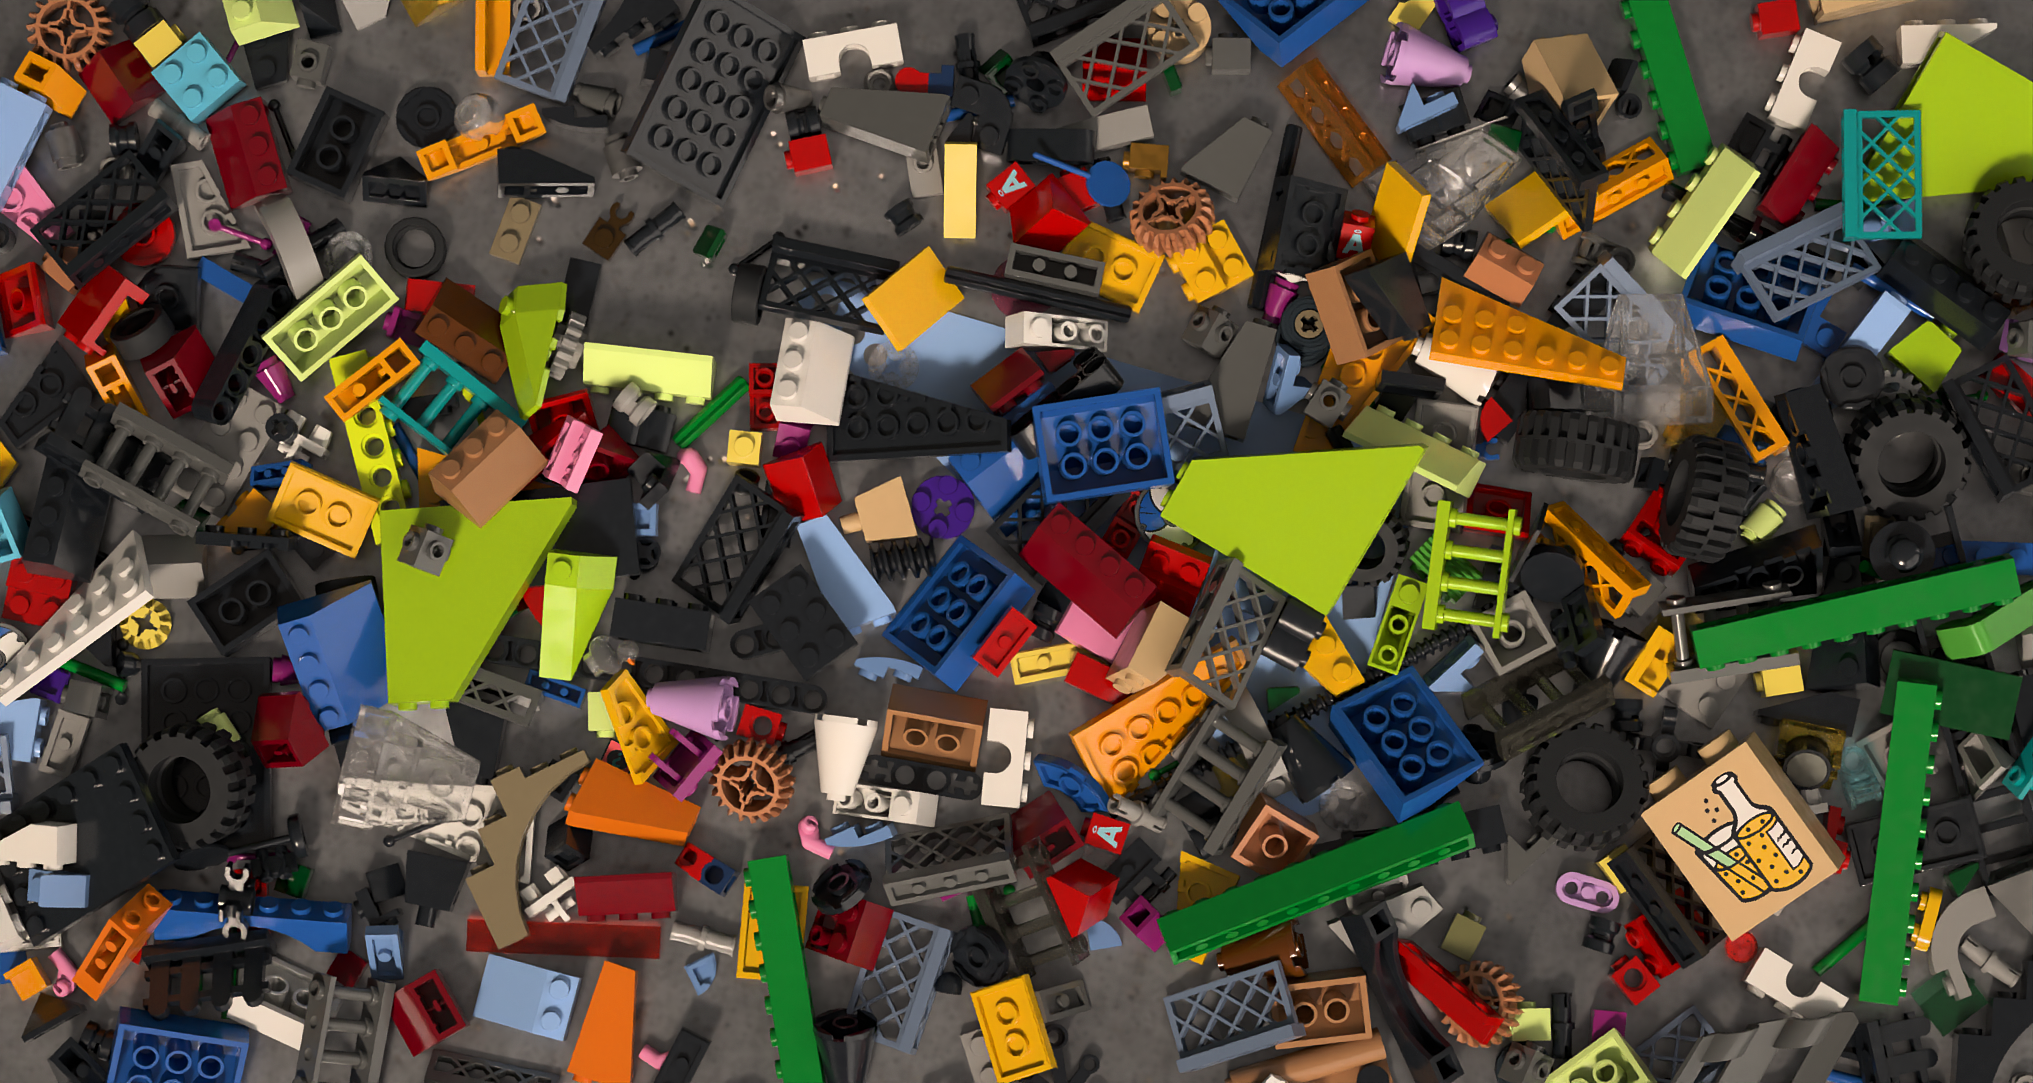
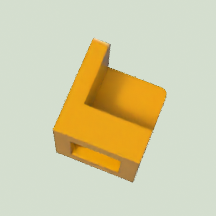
M37 956L28 959L3 974L6 980L10 979L22 1001L52 985Z

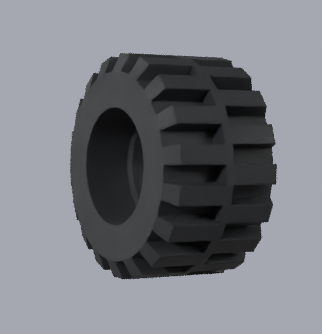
M1391 509L1377 533L1385 544L1384 555L1375 559L1363 557L1348 582L1350 585L1354 580L1358 582L1357 587L1364 588L1367 583H1370L1371 587H1375L1381 581L1384 583L1389 581L1400 570L1410 547V541L1407 540L1410 534L1408 528L1403 527L1405 521L1402 516L1397 518L1394 515L1395 509Z

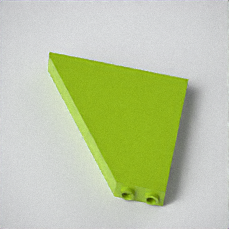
M1940 31L1894 110H1921L1922 197L1984 192L1988 189L1994 190L1997 183L2006 180L2009 184H2012L2014 177L2024 176L2026 182H2031L2033 179V82L1951 34ZM1889 118L1887 123L1889 124L1894 118ZM1899 118L1891 127L1903 139H1906L1913 132V118ZM1886 131L1875 142L1888 156L1901 144L1889 131ZM1914 137L1908 142L1913 148ZM1905 147L1892 158L1904 171L1914 163V155ZM1871 148L1863 163L1873 172L1885 159L1875 149ZM1887 163L1876 176L1890 187L1901 174ZM1914 169L1908 174L1913 180ZM1863 170L1864 181L1869 175ZM1905 178L1892 190L1900 199L1912 198L1914 196V187ZM1873 179L1863 187V195L1871 202H1875L1885 192ZM1888 194L1882 201L1894 199Z
M1424 443L1196 458L1191 463L1186 461L1179 470L1176 478L1180 482L1175 491L1169 489L1160 504L1164 509L1160 516L1229 558L1235 557L1244 563L1243 566L1327 616L1331 613L1429 446Z
M563 497L509 501L482 528H479L451 505L380 510L388 704L398 706V711L417 710V705L430 704V709L449 708V703L459 702L547 558L548 552L552 550L575 512L577 501L574 498ZM425 523H429L444 529L442 536L454 540L450 548V556L444 563L439 577L397 561L403 547V538L409 532L411 524L424 528Z

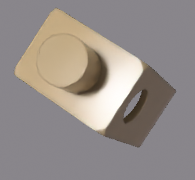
M901 476L856 496L854 501L857 512L839 517L844 535L863 530L866 543L918 538Z

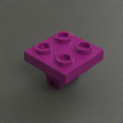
M672 727L669 733L680 741L679 745L665 762L653 752L648 758L660 767L652 777L682 802L686 797L695 792L698 782L706 772L715 768L723 752L701 733L690 730L684 737Z

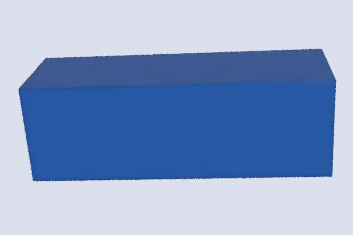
M203 256L196 266L201 267L202 280L244 303L253 285Z
M303 459L291 460L313 469V465ZM291 461L251 466L250 486L259 491L279 489Z
M531 669L525 681L526 685L543 690V696L582 709L588 693L587 689L559 679L539 677V672Z

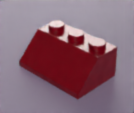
M261 96L230 105L205 119L208 132L211 134V143L231 211L254 205L270 195H279L281 193L288 195L293 193L267 102Z
M1811 123L1798 138L1786 160L1776 173L1774 180L1752 211V214L1762 217L1765 222L1780 231L1800 222L1805 215V212L1801 210L1807 200L1813 202L1822 188L1818 184L1820 178L1824 173L1829 176L1838 163L1839 159L1834 156L1839 147L1816 125Z
M675 872L574 877L579 916H587V922L606 921V915L619 914V921L639 920L638 913H651V919L671 918L670 912L678 911L677 877Z

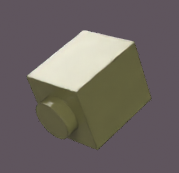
M1464 910L1462 915L1454 913L1438 948L1466 962H1470L1486 929V926L1480 924L1482 918L1467 910Z

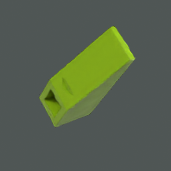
M1402 574L1396 576L1368 659V666L1398 676L1426 595L1427 583Z

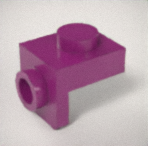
M394 306L393 312L388 311L384 320L383 330L387 331L386 337L393 341L401 338L406 345L420 348L425 340L411 330L421 314Z
M780 421L772 456L779 458L807 447L814 424Z

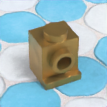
M1131 143L1130 151H1124L1122 168L1129 170L1128 173H1135V178L1154 179V175H1160V181L1162 179L1166 182L1169 145Z

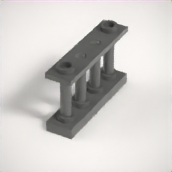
M119 402L110 421L116 429L96 464L85 459L79 475L83 477V480L88 485L94 488L101 487L169 524L170 529L182 536L189 535L193 538L200 525V522L194 519L193 516L213 483L218 482L224 486L234 464ZM132 435L142 440L144 447L123 480L108 472L107 469L126 437ZM161 451L171 456L173 462L152 496L137 488L136 484L155 452ZM190 467L200 472L201 479L182 511H179L164 501L183 469Z
M1769 580L1763 582L1762 586L1686 598L1684 595H1671L1666 597V601L1658 602L1662 616H1671L1676 658L1673 660L1674 662L1666 663L1667 676L1671 684L1800 665L1799 652L1795 647L1790 648L1789 653L1786 655L1771 657L1770 653L1757 656L1758 660L1751 663L1738 664V661L1725 663L1726 667L1723 669L1706 671V668H1699L1697 660L1689 656L1684 613L1703 611L1704 621L1707 622L1717 619V608L1735 606L1736 615L1749 612L1748 604L1768 601V608L1781 605V599L1792 597V592L1787 583H1782L1780 580Z
M1215 704L1214 707L1210 706L1203 714L1201 729L1165 789L1161 788L1155 794L1151 803L1154 807L1150 812V815L1153 817H1160L1169 811L1205 835L1204 839L1207 842L1203 850L1212 856L1223 854L1288 746L1278 738L1268 739L1267 742L1263 741L1261 743L1223 718L1228 709L1221 704ZM1216 729L1254 753L1256 761L1251 769L1247 768L1244 770L1207 745ZM1200 756L1238 781L1237 785L1240 787L1234 797H1227L1191 773ZM1183 784H1186L1221 808L1223 816L1218 824H1210L1174 800Z
M314 971L312 982L309 985V1001L295 1078L292 1083H328L318 1082L321 1062L352 1065L349 1083H379L396 983L368 977L366 988L335 985L337 977ZM333 998L364 1001L361 1019L351 1020L330 1017ZM327 1030L358 1033L355 1051L325 1050Z

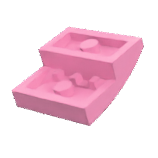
M567 415L549 456L548 465L544 468L542 474L546 478L561 484L565 489L578 493L603 433Z
M1071 601L1054 632L1077 648H1083L1107 665H1112L1133 621L1115 639Z

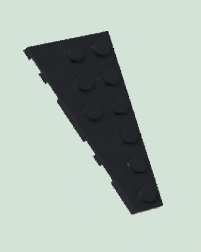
M850 373L847 380L840 425H827V458L829 463L1012 452L1011 420Z

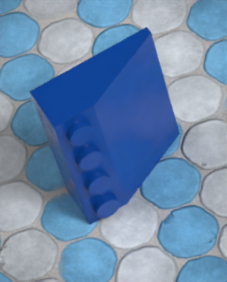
M1369 0L1218 1L1258 49L1280 67H1284Z
M1713 241L1687 277L1678 301L1674 322L1718 337L1723 334L1727 340L1796 362L1817 302L1774 323L1743 274L1737 275L1732 268L1731 263L1737 253L1722 248ZM1785 255L1781 258L1780 266L1797 271L1799 259ZM1804 261L1801 273L1818 278L1821 265ZM1826 267V269H1825V273H1824V277H1823L1824 280H1825V278H1826V275H1827V272H1828V269H1829V268H1827V267ZM1763 268L1753 271L1759 281L1770 284L1772 271ZM1778 273L1775 286L1792 291L1795 278ZM1799 280L1798 293L1807 296L1815 293L1816 285ZM1773 293L1771 300L1777 310L1780 311L1788 307L1790 298Z
M1049 381L1002 418L1011 420L1012 425L1032 409V406L1037 405L1056 389L1055 386ZM1013 442L1012 452L960 455L948 458L950 465L993 521L1039 476L1037 457L1030 460L1026 459ZM1040 486L1032 495H1040ZM1027 499L1022 504V517H1035L1040 513V499ZM1017 510L1009 518H1017ZM1017 521L1004 522L999 527L1006 538L1017 530ZM1022 521V526L1028 521Z
M1160 387L1032 406L1038 470L1044 505L1168 487L1175 483Z
M960 535L939 561L937 567L934 568L933 576H927L886 628L882 636L957 692L979 664L971 658L974 651L1010 606L1020 612L1036 590L1014 571Z
M371 580L277 607L278 627L303 695L308 700L310 710L316 721L324 729V732L349 725L388 703L385 622Z
M1413 665L1400 671L1398 676L1392 675L1333 705L1331 708L1329 728L1398 823L1427 809L1484 765L1482 758Z
M120 1006L106 1083H241L249 1047V1027L169 1014L166 1019L156 1021L151 1017L148 1010Z

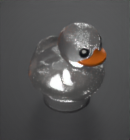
M600 635L590 642L589 652L582 657L596 677L603 673L614 675L621 670L624 661L630 665H635V659L639 655V647L635 641L624 640L618 645L616 652L609 643V636Z

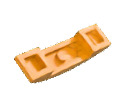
M532 103L505 114V117L451 140L446 141L444 139L420 149L416 153L429 182L497 157V149H504L510 146L520 147L547 132L535 104Z

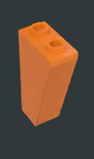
M597 758L591 768H584L578 780L581 788L577 794L573 792L570 794L564 810L568 811L565 823L567 825L683 847L697 822L701 809L700 806L685 799L682 802L679 801L670 792L645 781L643 784L634 785L631 774Z
M148 883L108 920L72 981L97 1001L118 981L173 904Z
M608 960L604 961L567 1072L574 1074L572 1080L580 1083H592V1080L599 1083H633L638 970Z

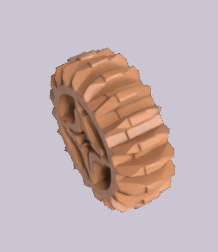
M47 0L48 3L45 5L40 1H36L35 5L40 9V12H29V16L36 22L26 25L28 31L35 32L27 37V41L30 44H36L32 48V52L38 55L42 54V57L59 66L62 65L66 73H70L72 64H74L78 72H82L83 62L89 65L91 58L99 51L101 46L104 48L111 46L108 41L104 40V37H111L114 32L104 27L113 23V20L109 16H104L107 13V7L105 5L98 6L100 0ZM77 7L84 8L90 12L94 27L79 22V14L76 12ZM63 9L62 17L59 20L49 21L57 11ZM69 24L76 28L74 33L71 32V36L63 32L65 27L69 28ZM46 34L60 37L63 54L57 53L50 48ZM91 39L83 49L75 52L81 40Z
M1173 177L1170 183H1165L1161 179L1159 186L1154 187L1149 184V192H1139V200L1132 201L1133 210L1129 212L1131 232L1139 246H1143L1147 253L1154 251L1158 258L1165 252L1172 258L1176 252L1184 256L1185 250L1189 248L1196 251V243L1206 244V235L1212 234V225L1215 224L1216 220L1215 207L1209 193L1205 189H1201L1197 182L1191 184L1185 178L1178 183V180Z
M754 737L748 738L746 742L740 738L733 745L731 743L727 744L723 748V753L719 757L717 765L710 771L713 775L710 777L708 784L716 786L712 790L711 796H720L721 799L718 802V807L727 805L729 807L727 816L736 812L738 813L739 822L743 821L747 816L751 824L756 823L759 818L766 822L771 816L774 818L779 816L782 809H786L789 805V798L795 792L792 786L796 782V777L789 775L793 770V765L784 764L787 754L778 756L776 754L777 745L772 746L770 749L767 748L766 739L761 740L758 745ZM738 761H752L750 766L740 764L738 767L732 765ZM767 794L773 796L765 800L753 799L755 795L765 796Z
M1473 960L1470 965H1459L1460 972L1452 971L1450 973L1483 1001H1490L1487 1004L1495 1011L1498 1010V1013L1505 1020L1487 1045L1480 1044L1446 1015L1441 1022L1444 1025H1450L1447 1033L1454 1036L1457 1035L1458 1042H1468L1470 1047L1475 1048L1479 1045L1482 1048H1489L1492 1043L1497 1045L1503 1043L1502 1036H1512L1510 1026L1517 1027L1520 1025L1515 1019V1015L1524 1013L1522 1009L1517 1008V1003L1524 1000L1522 996L1516 995L1521 986L1518 983H1511L1515 975L1505 972L1504 966L1498 964L1494 966L1492 961L1487 960L1484 962ZM1487 980L1494 985L1498 993L1497 997L1492 994L1490 985H1487Z

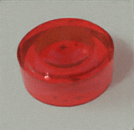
M1746 932L1733 942L1727 937L1724 943V950L1732 961L1746 963L1751 961L1757 954L1758 943L1751 933Z

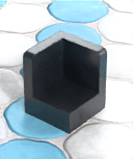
M566 815L549 825L544 857L568 872L590 859L593 830L565 824Z

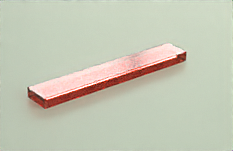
M467 919L466 951L660 959L661 927L526 921L531 935L503 949H498L485 920Z

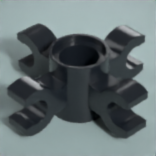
M1663 706L1661 728L1655 731L1652 736L1627 732L1626 741L1629 739L1635 745L1633 750L1652 751L1653 756L1656 758L1652 781L1667 771L1670 762L1674 761L1679 755L1702 759L1697 750L1704 743L1678 740L1674 733L1678 714L1677 707ZM1664 738L1671 739L1674 742L1672 750L1667 753H1661L1656 749L1657 743Z
M232 861L228 862L224 871V876L229 885L222 884L220 887L218 921L223 922L225 918H228L223 927V936L226 938L229 937L231 927H238L241 930V939H245L249 932V923L244 916L253 915L256 900L255 879H250L248 883H245L251 873L250 863H245L242 874H237L233 871Z

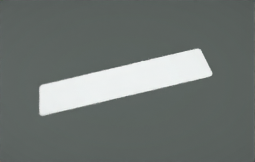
M1504 116V117H1501V118H1499V119L1490 121V122H1488V123H1485V124H1482V125H1480V126L1474 127V128H1472V129L1463 131V132H1461V133L1455 134V135H1453V136L1447 137V138H1445V139H1442V140H1439V141H1437V142L1428 144V145H1426V146L1420 147V148L1415 149V150L1424 149V148H1426V147L1432 146V145L1437 144V143H1440V142H1442V141L1451 139V138H1453V137L1459 136V135L1464 134V133H1467V132H1469V131H1472V130L1478 129V128H1480V127L1486 126V125H1488V124L1494 123V122H1496V121L1505 119V118H1507V116Z

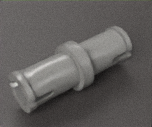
M158 98L148 110L150 117L162 120L182 136L184 140L196 147L197 150L201 151L211 138L210 133H207L191 122L184 112H177L164 103L162 99Z
M1116 793L1113 794V797L1117 800L1110 797L1107 803V809L1110 813L1127 819V822L1133 826H1143L1155 833L1162 832L1156 826L1165 829L1167 826V816L1153 817L1150 815L1152 809L1148 808V805L1142 801H1132Z
M674 920L669 940L698 946L697 949L701 951L706 948L732 956L737 936L710 930V926L704 924L702 928Z
M1970 934L1966 936L1958 948L1959 953L1961 952L1980 966V971L1983 973L1989 972L2010 989L2016 984L2023 973L1999 957L2000 953L1995 949L1993 951L1989 950Z

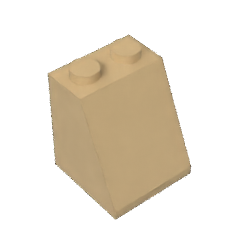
M1587 33L1578 35L1567 34L1562 37L1538 38L1530 44L1522 59L1529 94L1543 89L1560 111L1562 101L1594 88L1597 92L1599 111L1596 112L1597 126L1619 94Z
M1162 601L1141 610L1135 617L1105 678L1113 682L1115 689L1125 694H1133L1158 682L1168 674L1165 672V669L1190 618Z

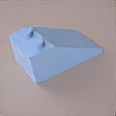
M489 953L473 1016L533 1034L566 1041L583 978Z

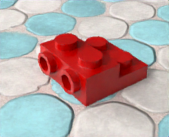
M1659 486L1658 491H1652L1619 539V542L1624 544L1623 549L1628 555L1635 558L1641 556L1650 562V568L1654 573L1660 576L1668 575L1672 578L1686 558L1667 553L1660 544L1659 515L1661 514L1660 506L1664 489ZM1646 527L1649 529L1651 536L1645 537L1639 531Z
M1153 534L1139 571L1157 586L1158 592L1144 608L1162 601L1189 618L1213 557Z
M22 557L11 560L6 581L8 589L1 618L43 627L75 592L77 581L27 573Z
M1681 887L1675 889V895L1684 897V891ZM1676 904L1685 916V906ZM1694 910V921L1703 924L1702 917L1697 910ZM1643 913L1624 925L1627 930L1625 934L1627 942L1633 948L1640 949L1646 958L1644 965L1652 975H1658L1662 979L1681 967ZM1695 930L1704 943V933Z

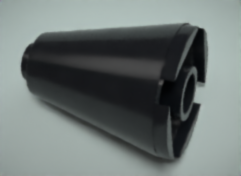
M1602 617L1600 618L1607 641L1587 656H1579L1572 692L1577 695L1575 700L1590 708H1593L1594 704L1601 705L1645 650L1648 643L1644 637L1626 627H1618L1614 625L1613 621Z
M1285 712L1272 722L1275 727L1270 731L1272 738H1278L1288 745L1281 758L1296 795L1302 804L1311 801L1328 790L1339 778H1344L1354 769V765L1348 758L1297 713L1290 716L1288 712Z
M847 1008L828 1010L816 1017V1023H813V1032L828 1083H866L878 1029L877 1018L872 1013L857 1009V1014H847Z

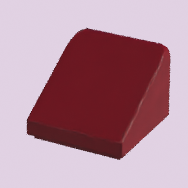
M1073 349L1036 352L1035 356L1046 372L1052 375L1075 359V352Z
M348 950V954L338 953L326 974L337 977L336 981L343 986L356 987L368 968L369 961L351 950Z

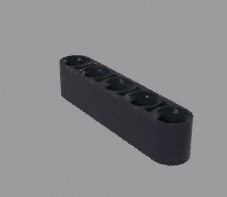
M258 280L254 283L193 399L191 410L195 418L220 426L226 425L233 418L269 348V345L262 339L261 335L283 318L291 306L293 295L288 286L271 281L265 283L263 280Z

